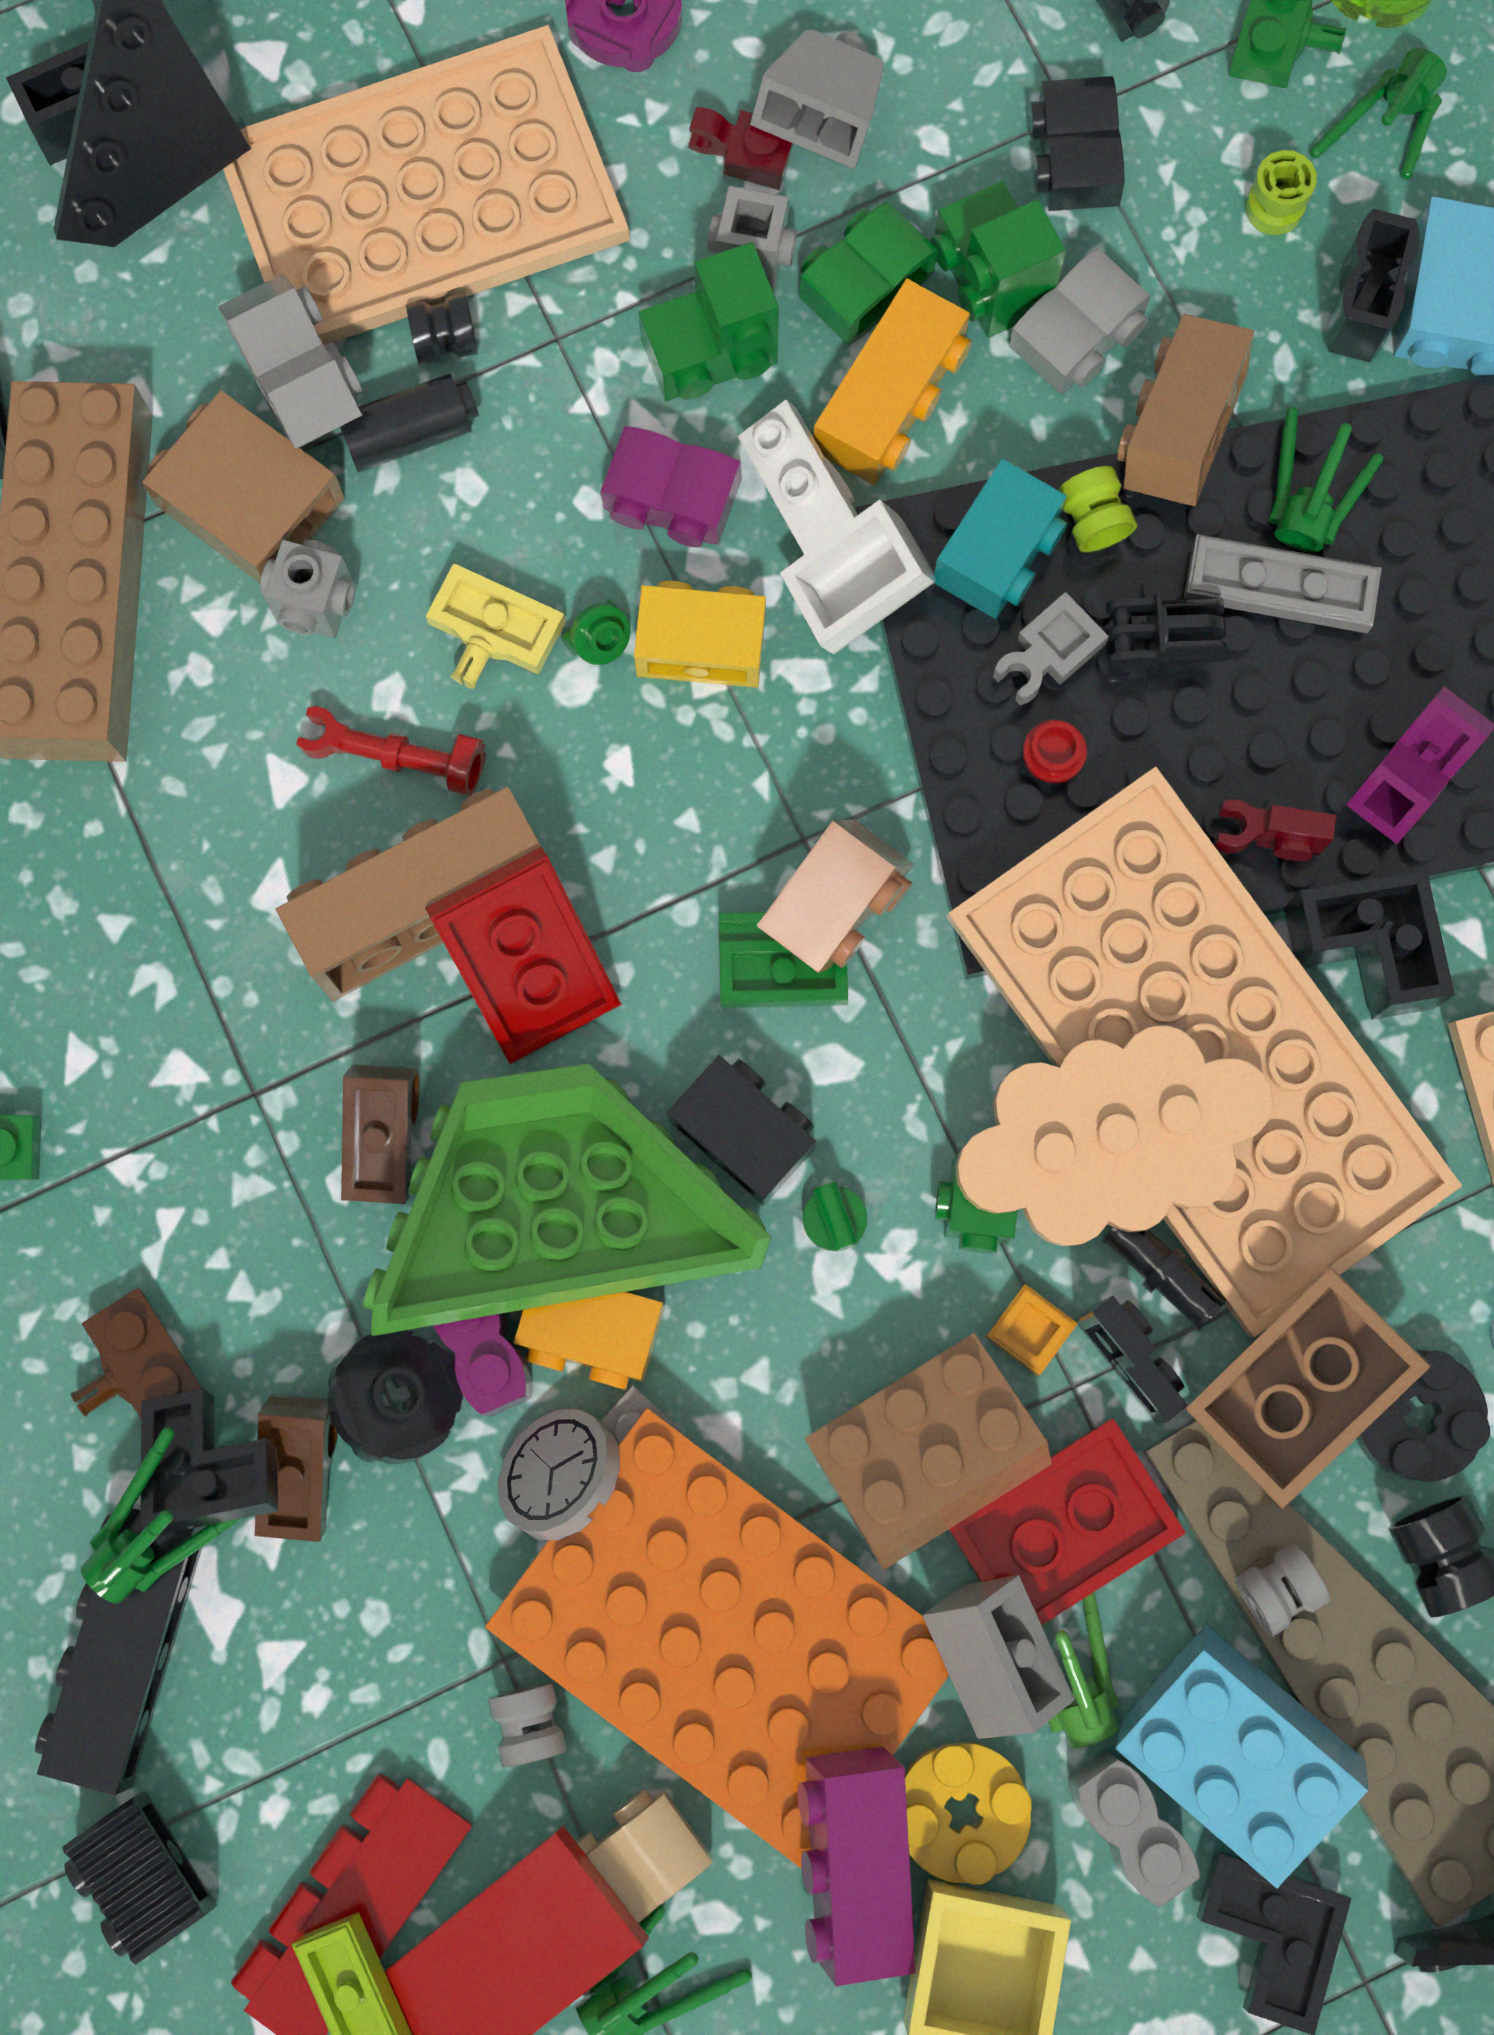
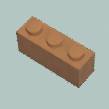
M1183 314L1174 337H1163L1155 362L1154 371L1158 373L1155 381L1145 380L1136 409V416L1140 417L1137 425L1127 424L1120 440L1117 460L1126 462L1124 489L1196 506L1248 376L1255 330Z

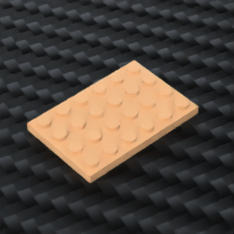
M549 25L246 126L251 149L223 169L264 283L284 274L296 290L303 286L307 287L323 321L313 325L323 345L330 342L334 343L408 317L406 304L425 301L431 306L440 305L445 302L448 296L466 293V296H470L630 241L629 227Z

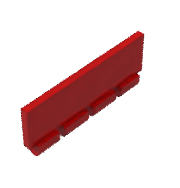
M377 1773L349 1813L355 1821L369 1830L366 1837L364 1838L347 1825L341 1824L309 1869V1873L328 1888L325 1895L311 1885L300 1882L268 1927L269 1933L284 1944L287 1949L283 1953L269 1942L259 1940L230 1981L231 1985L239 1993L250 2000L243 2011L274 2034L327 2035L329 2032L292 1944L306 1933L359 1912L377 1956L380 1959L471 1829L473 1823L410 1777H407L400 1787L385 1775Z

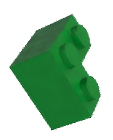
M1003 180L938 209L935 236L931 238V243L938 249L936 259L938 265L944 272L951 270L959 285L958 296L962 309L970 313L969 320L971 322L978 320L987 338L1014 327L1036 302L1056 288L1066 254V249L1039 200L1036 199L1018 208Z
M753 242L694 261L696 292L638 311L641 341L665 402L678 397L685 400L698 398L709 392L716 384L736 377L740 380L753 379L765 373L771 365L778 363L779 306Z

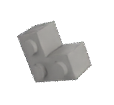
M281 274L217 306L274 418L295 449L362 416L353 398L354 395L362 392L359 381L347 359L341 357L333 342L326 345L322 344L313 325L323 321L306 286L296 290L287 277Z

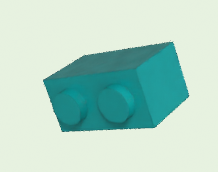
M1002 458L937 558L934 571L936 582L934 584L994 619H997L1007 602L1017 606L1028 591L1036 575L1035 572L1029 570L1030 565L1039 551L1047 556L1052 553L1068 523L1060 519L1067 496Z

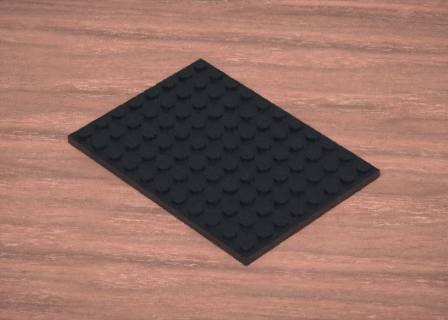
M1494 375L1298 415L1290 496L1296 495L1300 487L1314 488L1329 449L1334 442L1340 425L1343 423H1349L1352 426V431L1327 492L1334 500L1332 504L1333 510L1371 456L1375 453H1380L1383 456V462L1340 524L1333 544L1324 543L1323 548L1318 552L1297 550L1280 542L1275 537L1277 525L1268 521L1276 498L1285 418L1226 430L1196 506L1124 489L1126 462L1117 460L1118 453L1027 471L1028 474L1058 490L1064 482L1086 470L1101 466H1112L1122 486L1118 494L1122 504L1128 505L1131 508L1137 522L1136 530L1130 536L1110 547L1093 552H1081L1072 534L1075 526L1072 515L1066 514L1062 510L1060 519L1068 523L1062 537L1049 556L1039 551L1029 567V570L1035 572L1036 575L1028 591L1017 606L1007 602L997 619L992 618L933 583L880 621L949 912L1154 767L1158 768L1213 845L1219 833L1239 835L1242 832L1241 825L1236 819L1218 816L1220 806L1227 800H1240L1252 807L1266 810L1272 805L1336 815L1333 841L1319 856L1312 855V858L1309 860L1293 861L1276 857L1273 854L1272 848L1256 846V841L1251 842L1244 850L1237 853H1225L1218 850L1264 915L1283 912L1292 898L1300 890L1422 870H1427L1429 880L1493 867L1494 729L1451 778L1433 804L1398 844L1390 840L1346 804L1443 686L1494 723ZM988 480L883 501L904 521L933 573L937 558ZM874 503L857 506L855 511L859 515ZM1197 534L1382 568L1374 622L1368 633L1224 607V612L1220 617L1225 619L1226 636L1222 641L1227 644L1228 660L1223 662L1159 664L1155 673H1150V668L1116 669L1110 666L1109 659L1115 653V642L1107 640L1104 647L1061 685L1047 672L1042 678L1037 695L1026 704L1019 705L1015 700L1017 692L1028 683L1027 677L1022 672H1009L999 682L993 678L996 665L1003 656L1011 652L1026 651L1017 641L1019 632L1065 592L1107 635L1108 629L1114 627L1113 616L1106 614V603L1111 600L1154 597L1156 591H1161L1162 600H1183L1192 545ZM1132 616V624H1147L1146 616ZM1134 642V651L1149 650L1148 642ZM1062 720L1075 726L1083 735L1087 746V756L1083 767L1072 779L1061 783L1045 782L1036 778L1026 767L1023 759V745L1028 733L1041 722ZM953 927L965 980L987 975Z

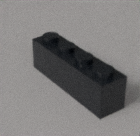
M134 1505L119 1530V1535L124 1530H131L137 1534L142 1531L140 1529L141 1505ZM108 1514V1515L106 1516V1518L104 1519V1521H103V1523H102V1526H101L100 1530H101V1529L103 1528V1526L107 1523V1521H108V1519L110 1518L111 1514ZM206 1526L159 1535L150 1545L154 1552V1559L150 1563L155 1562ZM202 1548L162 1574L146 1592L135 1588L121 1603L109 1602L94 1592L87 1583L84 1585L76 1608V1618L83 1620L75 1647H67L56 1674V1686L63 1687L55 1714H47L36 1739L35 1752L42 1755L37 1775L114 1796L132 1788Z

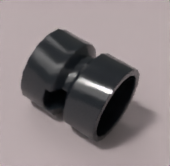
M1469 1495L1456 1496L1430 1505L1398 1520L1388 1527L1403 1562L1417 1566L1419 1570L1413 1583L1431 1618L1467 1609L1494 1596V1549L1481 1546L1479 1542L1485 1528Z

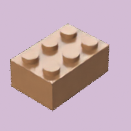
M1329 1268L1185 1409L1283 1509L1432 1365L1335 1269Z
M975 1333L804 1438L817 1464L883 1570L1052 1465L1046 1438Z

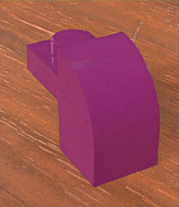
M1443 686L1346 805L1390 840L1398 844L1433 804L1451 778L1487 739L1494 729V723Z

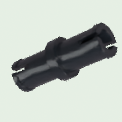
M1113 1227L1102 1240L1105 1245L1108 1244L1145 1279L1142 1284L1145 1289L1150 1293L1156 1289L1193 1323V1327L1198 1331L1227 1301L1183 1262L1186 1255L1178 1247L1172 1252L1149 1229L1126 1232Z

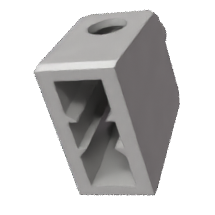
M805 30L764 73L750 125L855 169L872 119L884 63L880 58L867 53L865 42L854 33H841L834 39L815 30Z

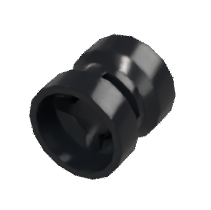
M466 293L448 296L445 302L440 305L431 306L425 301L406 304L411 336L419 365L437 362L442 354L451 352L459 357L478 354Z

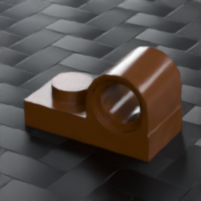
M353 1064L344 1074L341 1200L406 1204L410 1196L411 1133L416 1124L419 1108L420 1077L418 1068Z
M271 1394L258 1413L257 1440L267 1438L277 1446L278 1511L255 1516L254 1536L320 1542L326 1530L328 1468L333 1459L338 1439V1432L330 1417L328 1399Z

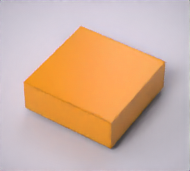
M1024 1284L985 1338L1034 1375L1040 1376L1078 1323Z

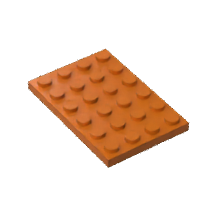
M646 1407L618 1445L620 1470L614 1492L606 1505L598 1503L596 1508L588 1515L593 1520L581 1531L561 1540H548L488 1620L485 1628L802 1869L803 1851L810 1850L809 1825L806 1826L803 1823L798 1805V1785L800 1782H807L805 1757L884 1747L893 1755L949 1674L921 1614Z

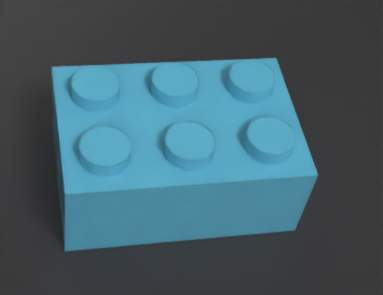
M1207 1624L1120 1719V1730L1117 1734L1115 1749L1276 1888L1285 1881L1369 1791L1366 1760Z

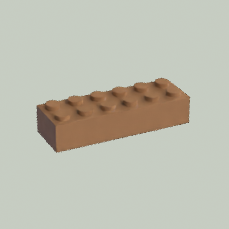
M11 381L0 507V756L3 759L127 762L147 490L142 481L147 476L149 467L153 418L135 384Z

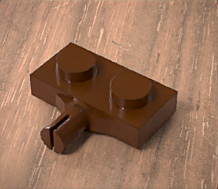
M136 1288L81 1323L100 1353L101 1365L104 1374L77 1391L70 1393L73 1401L78 1404V1409L85 1417L93 1410L119 1395L134 1407L141 1419L142 1401L203 1388L140 1288Z

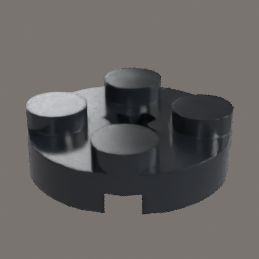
M409 1330L376 1336L369 1334L348 1349L340 1362L330 1372L327 1396L331 1420L340 1437L361 1460L370 1463L379 1461L387 1464L412 1462L438 1448L451 1433L450 1429L454 1425L456 1413L461 1409L463 1394L456 1378L455 1363L446 1350L434 1341L429 1344L424 1339L411 1335L414 1332ZM392 1379L396 1388H408L411 1398L402 1404L404 1413H396L391 1406L385 1407L382 1403L380 1395L385 1392L383 1381Z
M1416 1349L1432 1366L1363 1431L1356 1440L1367 1458L1386 1472H1391L1400 1478L1421 1482L1439 1481L1465 1469L1475 1459L1479 1449L1487 1443L1490 1437V1425L1487 1420L1488 1408L1479 1383L1464 1365L1458 1363L1453 1356L1446 1352ZM1415 1396L1422 1404L1430 1403L1435 1412V1415L1430 1419L1432 1428L1427 1433L1420 1426L1408 1428L1403 1418L1411 1412V1406L1408 1401Z

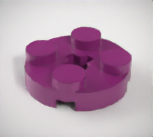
M565 0L569 37L572 43L579 47L588 57L599 63L613 67H624L631 72H643L650 68L655 58L665 53L674 43L682 25L681 0H633L635 13L624 17L614 15V10L610 5L612 3L623 5L626 0Z

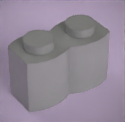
M1096 248L1073 267L1056 288L1044 295L1024 314L1013 327L1009 347L1060 394L1067 391L1075 383L1080 388H1083L1094 379L1106 362V359L1102 357L1104 353L1117 343L1123 348L1128 346L1142 332L1148 322L1144 315L1150 295L1104 252Z
M1105 1751L1068 1778L1069 1790L1078 1811L1108 1841L1111 1855L1118 1869L1148 1901L1162 1907L1200 1879L1198 1864L1190 1846L1177 1830L1158 1816L1157 1806L1149 1787L1130 1766L1115 1755Z

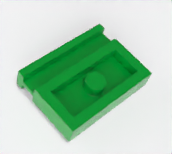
M766 912L719 913L721 1008L848 1005L847 964L841 968L834 963L830 969L818 973L757 927V924Z

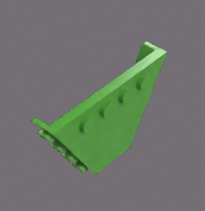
M589 1063L461 1082L452 1106L442 1103L438 1109L430 1136V1141L437 1142L431 1159L421 1156L416 1164L409 1186V1195L415 1196V1200L409 1214L399 1211L393 1221L386 1250L394 1253L386 1271L378 1268L374 1270L366 1290L363 1307L372 1310L371 1336L759 1269L762 1267L771 1236L766 1232L761 1219L747 1207H740L720 1188L716 1177L707 1167L700 1163L694 1164L675 1146L670 1133L664 1126L657 1121H649L630 1103L626 1092L616 1081L610 1078L605 1079Z

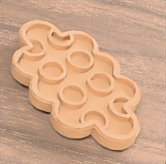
M1167 1025L1152 1026L1132 1036L1123 1048L1101 1039L1087 1040L1073 1047L1061 1060L1058 1067L1043 1062L1029 1063L1007 1074L998 1085L993 1100L994 1119L997 1126L974 1135L960 1150L955 1166L957 1185L965 1199L977 1209L993 1214L1023 1209L1026 1219L1037 1235L1046 1242L1062 1247L1086 1243L1097 1237L1107 1224L1126 1232L1144 1231L1160 1223L1168 1213L1171 1205L1185 1209L1209 1206L1224 1197L1233 1185L1237 1171L1233 1145L1258 1134L1267 1124L1273 1108L1272 1089L1264 1074L1249 1062L1236 1058H1227L1205 1063L1203 1054L1195 1040L1184 1031Z

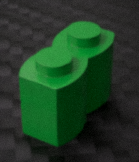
M888 201L873 211L866 208L857 213L846 226L843 234L844 239L838 241L830 248L824 245L818 247L807 257L800 269L802 275L800 277L799 298L848 346L862 338L880 322L906 279L921 286L935 269L938 249Z

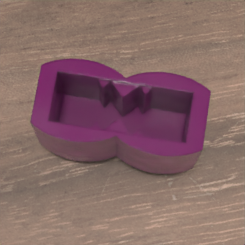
M624 426L600 491L603 507L610 512L609 516L612 520L631 529H643L645 524L658 526L668 530L667 535L671 539L685 546L701 547L703 542L719 545L742 481L741 463L730 456L708 448L681 444L674 439L653 431Z
M505 1313L434 1325L441 1340L456 1353L455 1372L459 1387L465 1399L478 1413L492 1417L532 1399L533 1382L531 1372L522 1353L507 1339L508 1327Z

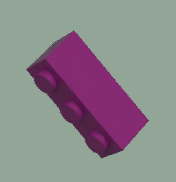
M884 1747L805 1757L807 1782H800L798 1785V1805L803 1823L806 1826L809 1825L810 1850L803 1851L801 1866L806 1890L809 1894H813L814 1918L807 1919L805 1923L806 1945L811 1961L820 1964L836 1987L916 1974L905 1767Z

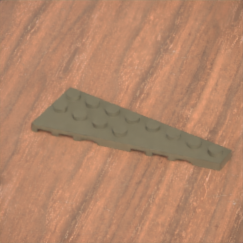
M1196 1419L1144 1450V1455L1292 1697L1366 1760L1369 1791L1357 1803L1430 1922L1439 1928L1494 1893V1706L1290 1504L1282 1509ZM1290 1543H1295L1306 1554L1323 1580L1330 1596V1602L1315 1612L1302 1610L1292 1617L1290 1627L1271 1637L1260 1626L1243 1600L1235 1583V1576L1250 1567L1259 1569L1266 1567L1273 1562L1275 1552Z

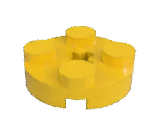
M973 1741L947 1743L938 1748L934 1747L923 1752L910 1764L905 1771L909 1854L914 1861L929 1874L951 1883H969L972 1885L984 1884L990 1881L993 1876L1011 1866L1022 1852L1028 1839L1031 1827L1030 1812L1032 1809L1028 1791L1013 1765L996 1750ZM968 1793L975 1795L978 1800L974 1809L981 1816L978 1823L974 1827L970 1824H965L960 1830L950 1827L952 1814L945 1808L947 1801L951 1797L962 1801Z

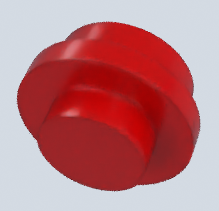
M1047 720L1039 723L1028 733L1023 745V759L1028 770L1036 778L1049 783H1061L1072 779L1083 767L1087 756V746L1081 732L1072 724L1062 720Z

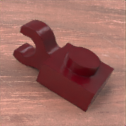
M696 107L689 128V132H692L688 148L702 154L724 157V175L780 190L794 143L750 125L753 113L740 110L737 123L733 125L714 110Z
M1227 800L1220 806L1218 816L1236 819L1241 825L1242 832L1239 835L1219 833L1214 841V846L1221 852L1237 853L1244 850L1251 842L1256 841V846L1272 848L1273 854L1276 857L1293 861L1309 860L1312 858V855L1319 856L1333 841L1336 815L1272 805L1266 810L1252 807L1240 800Z

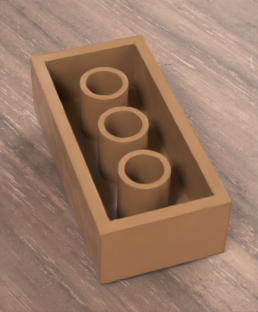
M509 787L496 793L493 789H486L475 793L462 802L459 807L460 812L439 823L436 819H429L416 824L403 834V842L382 853L378 849H372L357 855L347 862L344 867L346 870L344 873L325 883L321 880H312L296 887L287 895L288 902L275 908L311 978L333 1002L443 944L425 907L541 847Z

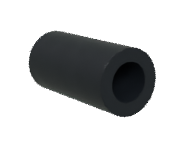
M451 373L358 406L362 416L340 426L356 470L360 473L471 433L472 429L469 420L478 417L479 413L467 381L455 384Z

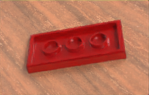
M561 1826L386 1968L384 1972L412 2035H533L640 1950L649 1937L567 1829Z

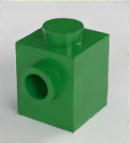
M957 1153L952 1160L950 1182L939 1181L935 1219L946 1221L944 1237L959 1238V1249L979 1253H997L998 1243L1009 1244L1015 1238L1018 1210L993 1214L977 1209L966 1200L956 1180L955 1166L959 1155Z

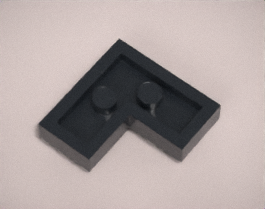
M1111 1296L1093 1305L1075 1320L1080 1329L1157 1424L1169 1422L1188 1406L1179 1395V1392L1185 1386L1173 1368L1161 1357L1154 1361L1150 1359L1149 1355L1156 1348L1147 1336L1153 1332V1329L1145 1316L1132 1302L1126 1300L1120 1305L1116 1298Z
M204 1388L141 1402V1463L165 1427H172L175 1431V1435L164 1452V1456L141 1493V1530L164 1510H170L173 1513V1520L160 1535L278 1511L277 1446L267 1438L215 1449L214 1396Z
M1215 1849L1196 1917L1201 1922L1260 1941L1243 2008L1252 2015L1310 2035H1315L1352 1898L1345 1893L1289 1875L1276 1888L1242 1858Z

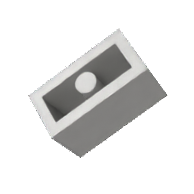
M1019 1575L963 1585L922 1615L978 1739L1035 1733L1075 1700Z

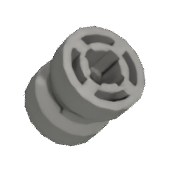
M1290 1543L1275 1552L1273 1562L1262 1569L1250 1567L1235 1576V1583L1243 1600L1260 1626L1271 1637L1290 1627L1292 1617L1302 1610L1315 1612L1330 1602V1596L1323 1580L1306 1554L1295 1543Z
M553 1682L524 1687L488 1698L492 1720L499 1723L503 1738L498 1745V1751L502 1767L539 1761L568 1750L564 1731L554 1721L553 1709L557 1704V1698ZM534 1725V1728L523 1731V1727Z

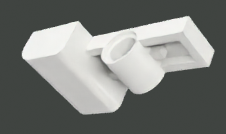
M784 400L738 436L804 553L802 557L781 571L780 575L822 648L832 654L837 653L936 582L935 575L906 524L895 511L879 499L862 513L857 514L852 505L854 497L848 485L831 462L824 457L797 408L789 401Z

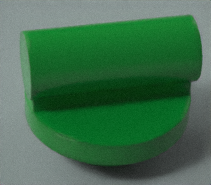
M609 599L605 603H596L585 608L576 617L572 628L565 632L561 639L574 656L578 655L584 661L593 665H604L617 659L626 649L630 639V624L626 615Z
M832 1182L812 1190L814 1195L808 1200L803 1212V1227L811 1242L823 1250L832 1252L847 1250L857 1245L867 1226V1212L862 1200L849 1189L838 1187L837 1182Z

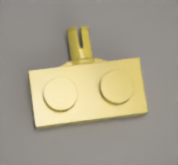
M454 563L426 614L429 625L459 638L466 646L457 667L451 674V678L461 685L465 683V686L470 689L475 688L476 682L489 658L507 660L539 675L566 623L564 613Z

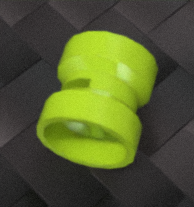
M1280 150L1269 154L1262 160L1245 201L1247 218L1257 230L1268 235H1282L1291 232L1299 225L1317 185L1316 170L1313 163L1305 155L1293 150Z
M1101 466L1086 470L1073 476L1058 488V491L1067 496L1063 511L1066 514L1072 515L1075 526L1072 534L1081 552H1093L1110 547L1130 536L1137 528V522L1131 508L1121 503L1118 494L1122 486L1112 466Z

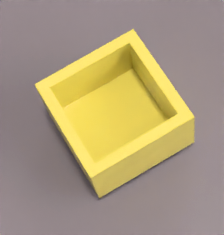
M927 1878L914 1952L916 1974L910 1975L903 2015L907 2035H1053L1071 1919L1060 1905Z

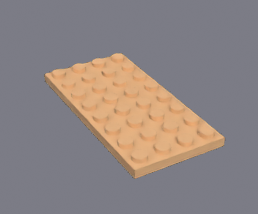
M1157 767L1151 769L946 915L948 921L1053 1066L1058 1067L1066 1054L1073 1047L1084 1041L1101 1039L1123 1048L1132 1036L1152 1026L1167 1025L1184 1031L1195 1040L1203 1054L1205 1063L1217 1059L1236 1058L1251 1063L1264 1074L1272 1089L1273 1108L1270 1119L1258 1134L1233 1145L1237 1171L1231 1188L1223 1198L1209 1206L1185 1209L1171 1205L1168 1213L1163 1218L1214 1290L1227 1300L1225 1305L1248 1337L1255 1338L1272 1325L1329 1268L1335 1269L1341 1275L1462 1187L1460 1181Z

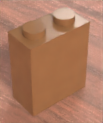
M222 390L218 392L209 404L204 403L192 413L187 422L186 431L170 449L162 450L153 458L148 467L147 476L142 481L158 508L259 583L261 582L266 562L270 558L276 559L282 540L303 545L304 540H311L345 499L336 475L302 449H295L290 440Z

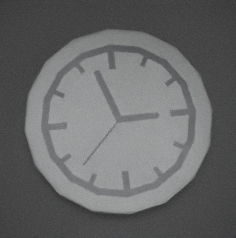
M557 1409L537 1418L517 1436L503 1460L497 1481L499 1505L507 1520L537 1540H561L581 1531L593 1520L588 1515L596 1508L598 1503L606 1505L614 1492L620 1470L619 1447L616 1439L601 1421L580 1409Z

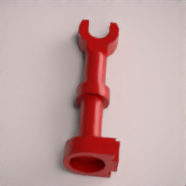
M318 706L308 707L306 715L312 723L326 726L325 733L317 740L298 737L296 745L303 753L315 759L326 758L333 753H349L381 761L382 768L400 772L405 767L445 777L448 791L468 797L474 793L487 756L484 753L485 744H483L482 739L458 734L455 737L451 753L411 744L408 737L391 732L387 737L351 729L339 723L328 710Z

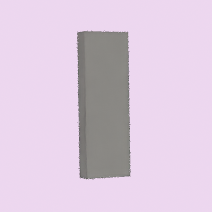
M1197 534L1192 545L1183 600L1223 598L1225 608L1368 633L1374 622L1382 568Z

